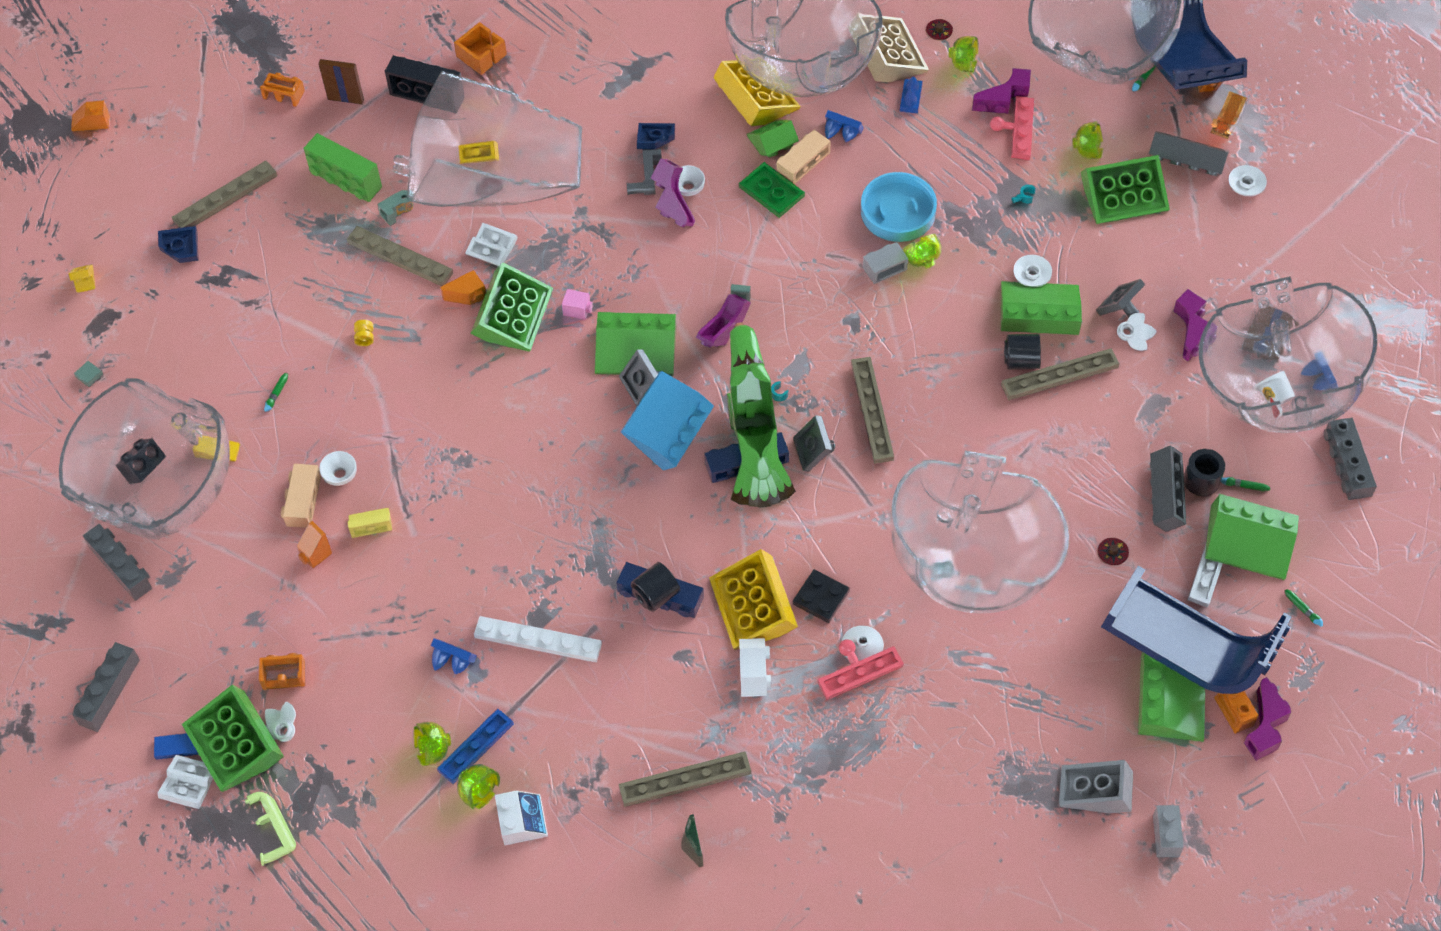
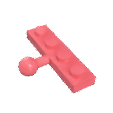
M1016 96L1013 122H1006L1001 117H994L990 121V127L994 131H1001L1002 129L1013 130L1011 158L1030 160L1034 98Z
M849 639L841 641L839 651L842 655L848 657L851 665L818 679L817 683L826 700L902 668L904 663L896 648L892 646L859 661L855 654V643Z

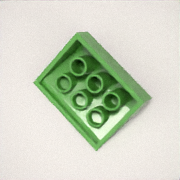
M1159 155L1090 167L1081 172L1084 191L1096 224L1170 210Z
M502 262L493 273L471 334L489 343L530 352L553 287Z
M1001 281V331L1079 335L1082 323L1079 285L1046 283L1040 287H1027L1020 282Z
M598 312L595 374L620 375L636 350H644L656 371H663L673 376L677 328L676 314Z
M1219 494L1211 504L1205 559L1285 580L1298 533L1299 516Z
M1142 652L1138 734L1204 742L1205 688Z
M234 685L228 687L182 723L184 730L221 792L268 770L284 757L245 691Z

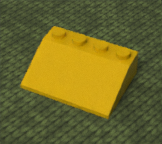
M763 59L721 61L713 77L750 126L766 125L799 110L801 107Z
M760 549L709 577L734 650L740 649L739 639L765 638V641L781 637L798 627L774 559L764 550Z

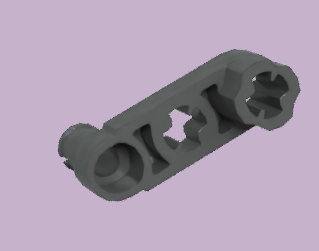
M661 149L642 150L645 180L643 182L627 183V195L644 193V195L656 194L655 181L651 179V176L654 172L653 165H658L662 158Z

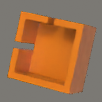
M480 22L454 42L456 57L480 75L493 66L492 62L496 64L507 55L505 40L496 33H491V30Z

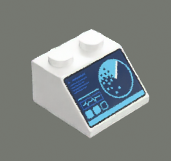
M512 791L495 795L504 846L548 837L540 794Z

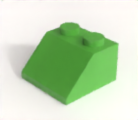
M776 120L747 133L748 139L759 154L768 157L777 155L781 149H790L794 143L799 141L792 120Z

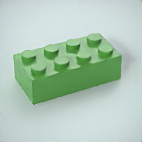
M317 133L303 148L309 171L313 175L324 178L328 183L339 186L343 191L354 194L358 199L370 202L382 188L376 163Z

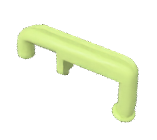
M255 792L246 796V804L252 805L261 801L267 813L257 818L256 825L260 824L262 826L271 822L282 844L281 847L271 852L260 853L261 865L264 866L293 852L296 849V842L275 800L264 792Z

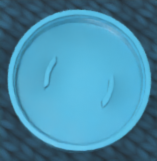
M904 172L883 174L873 179L863 191L861 197V218L865 226L874 235L882 239L894 242L914 240L924 235L935 221L937 208L935 192L926 181L918 176Z

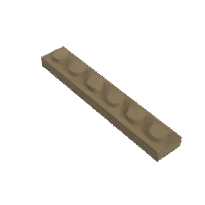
M264 161L172 216V220L178 228L196 226L277 177V172L267 161Z
M356 226L347 238L348 244L437 285H445L453 275L452 268L359 226Z
M1112 348L1002 380L1001 386L1009 401L1117 369L1120 363Z
M871 357L851 359L852 371L874 464L894 461V453Z
M745 751L619 784V789L624 807L750 775L751 768Z

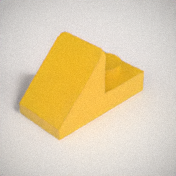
M92 264L73 268L68 273L70 281H74L76 292L95 289Z

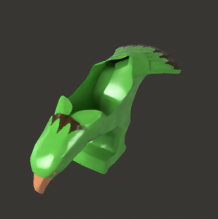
M739 322L730 332V393H726L730 426L735 431L742 458L731 501L739 505L762 508L788 499L796 491L778 457L777 425L772 400L771 379L764 367L765 364L762 359L757 336L753 328Z

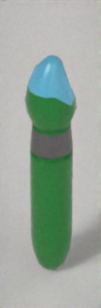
M1151 63L1138 80L1134 82L1132 86L1133 92L1138 91L1155 70L1156 66L1154 63Z
M284 373L279 378L269 399L266 400L265 412L273 408L276 399L288 380V373Z
M1226 477L1221 480L1227 486L1234 485L1257 491H1269L1271 489L1263 483L1235 479L1233 477Z
M1288 589L1284 591L1286 597L1312 623L1320 627L1323 626L1322 618L1314 613L1294 592Z

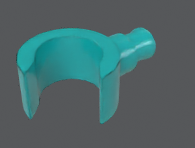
M1033 185L1022 186L1020 194L1011 198L1012 202L1032 203L1033 197L1027 196L1024 193L1035 194L1036 188Z
M781 381L775 382L771 386L772 399L778 402L785 401L789 395V390L782 394L775 392L781 387Z

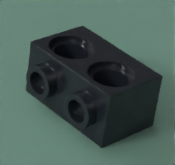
M141 438L133 444V448L120 457V461L115 466L129 484L141 483L167 456L153 438Z

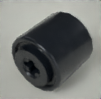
M1040 334L1007 335L1006 340H1004V363L1007 364L1008 370L1040 369Z
M1199 449L1192 453L1184 472L1185 487L1197 496H1209L1215 493L1220 486L1225 472L1226 464L1223 457L1212 449Z
M661 562L655 563L631 582L635 598L645 609L651 612L656 611L681 591L673 574Z

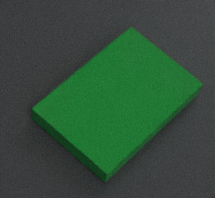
M765 162L739 182L741 190L778 218L805 197L803 190Z

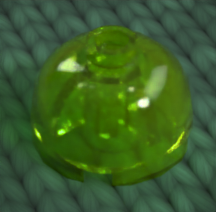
M962 36L954 42L953 47L949 48L948 56L952 58L954 67L959 71H975L978 61L975 58L979 52L978 38L976 36Z
M1098 121L1088 122L1080 126L1076 132V137L1072 138L1073 148H1077L1078 153L1087 159H1100L1103 157V148H1100L1103 136Z
M934 233L921 237L920 241L916 243L914 241L903 248V251L911 265L915 267L924 266L925 269L936 265L935 261L941 255L942 245L939 237Z
M417 723V726H414L413 739L414 747L418 748L421 755H417L419 763L422 766H428L440 762L445 758L448 746H451L449 733H445V730L438 723Z
M483 764L472 765L463 770L458 777L457 793L460 799L472 809L474 807L477 809L483 808L494 797L493 789L495 785L499 787L500 775L494 769Z

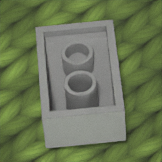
M1125 760L1062 765L1059 806L1103 813L1131 812L1133 771Z

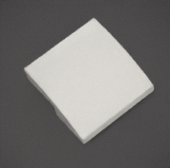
M482 223L477 236L472 238L465 254L499 266L508 257L518 237L513 233Z
M175 755L166 771L167 778L158 791V798L199 809L206 797L213 777L204 762Z

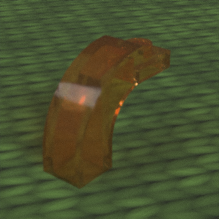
M1229 91L1219 116L1213 119L1211 124L1213 127L1210 133L1229 139L1239 122L1248 98Z

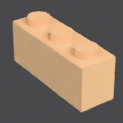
M815 130L806 134L797 145H793L788 153L777 160V172L793 184H796L830 154L831 141Z
M294 464L293 470L289 472V489L285 490L286 503L281 509V518L284 519L286 526L307 528L308 524L312 521L321 480L318 465Z

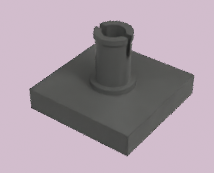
M1138 279L1119 285L1096 311L1101 316L1123 309L1128 318L1132 314L1139 313L1140 311L1133 305L1131 299L1145 286V283Z
M636 350L619 375L636 406H638L660 372L654 369L644 350Z
M815 415L793 437L803 471L810 472L828 453H832L835 449V444H831L834 441L828 438L822 416Z

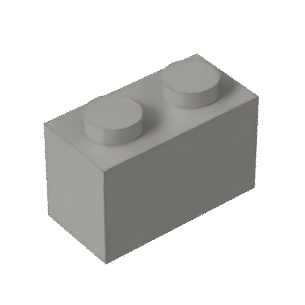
M897 242L885 245L882 249L869 252L863 256V269L873 284L907 270L908 257Z
M1157 805L1153 814L1157 857H1180L1184 846L1179 805Z

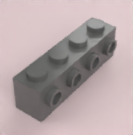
M1159 131L1155 132L1149 154L1152 156L1159 155L1160 161H1163V158L1169 159L1171 164L1181 166V163L1187 164L1189 169L1199 171L1200 168L1205 169L1207 174L1217 176L1218 173H1223L1229 153L1228 150Z
M1353 417L1329 421L1326 429H1324V438L1329 443L1330 456L1335 460L1336 473L1338 476L1340 475L1342 481V491L1346 493L1348 500L1372 497L1377 485Z
M1171 445L1150 453L1152 520L1155 526L1165 532L1186 525L1183 453Z
M99 523L82 535L91 551L135 601L152 589L148 581L150 578L149 574L144 568L139 569L137 567V560L131 554L128 556L125 553L127 550L120 541L117 543L114 541L115 536L109 528L104 529Z
M115 642L113 647L107 651L105 660L97 668L93 681L87 685L84 696L74 707L72 715L80 726L95 732L100 730L140 661L133 648Z

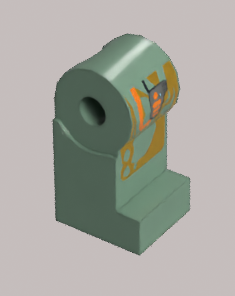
M401 190L377 204L379 215L390 226L396 223L397 216L411 211L414 207L412 194L407 190Z

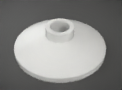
M1250 165L1234 168L1228 179L1230 187L1236 193L1243 196H1256L1264 191L1267 184L1265 174L1260 169Z
M1026 255L1019 258L1014 265L1015 278L1027 287H1040L1051 279L1052 267L1041 256Z
M869 626L853 627L842 638V641L849 639L855 643V654L859 661L883 651L884 648L883 639L879 632ZM860 640H865L866 643H865V644H861L859 641H860Z

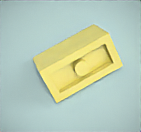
M389 508L348 516V528L352 538L392 530Z

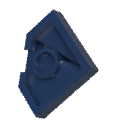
M639 123L637 149H657L675 140V123Z
M196 226L158 231L160 251L179 263L199 261Z

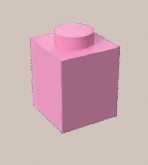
M567 289L562 302L563 316L586 320L587 314L591 313L593 302L590 301V294Z

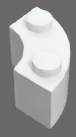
M765 638L739 639L741 697L767 696V688H771V675H766V659H770V648L765 646Z

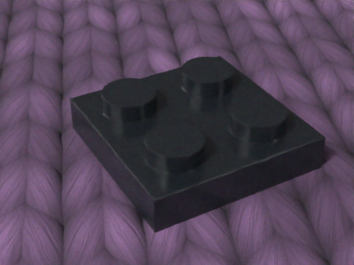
M813 569L794 598L793 605L830 623L850 592V587Z

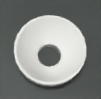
M681 166L683 168L679 178L681 195L692 196L699 193L705 184L704 173L695 166ZM685 184H692L694 186L690 190L683 188Z
M335 451L322 459L319 470L325 482L330 485L340 486L347 484L355 477L357 465L351 454L344 451ZM338 470H344L346 472V474L341 478H337L334 476L335 472Z

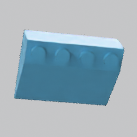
M660 371L622 428L621 433L662 470L674 468L688 449L714 405L698 391Z

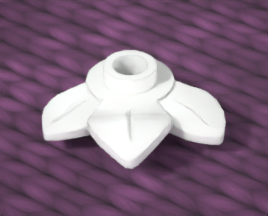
M1144 313L1132 314L1128 321L1122 322L1117 328L1119 338L1127 341L1131 348L1138 351L1147 350L1146 341L1151 339L1157 332L1152 326L1144 323ZM1128 329L1130 334H1125L1123 330Z
M289 702L284 703L281 711L276 709L265 710L266 727L274 740L287 742L295 734L293 723L296 712Z

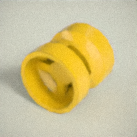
M369 320L356 321L354 323V332L356 333L354 335L355 344L358 346L372 345L374 342V335L372 334L373 323Z

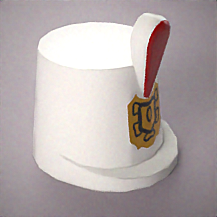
M1285 371L1274 374L1254 386L1256 391H1260L1275 415L1282 413L1280 405L1295 397Z

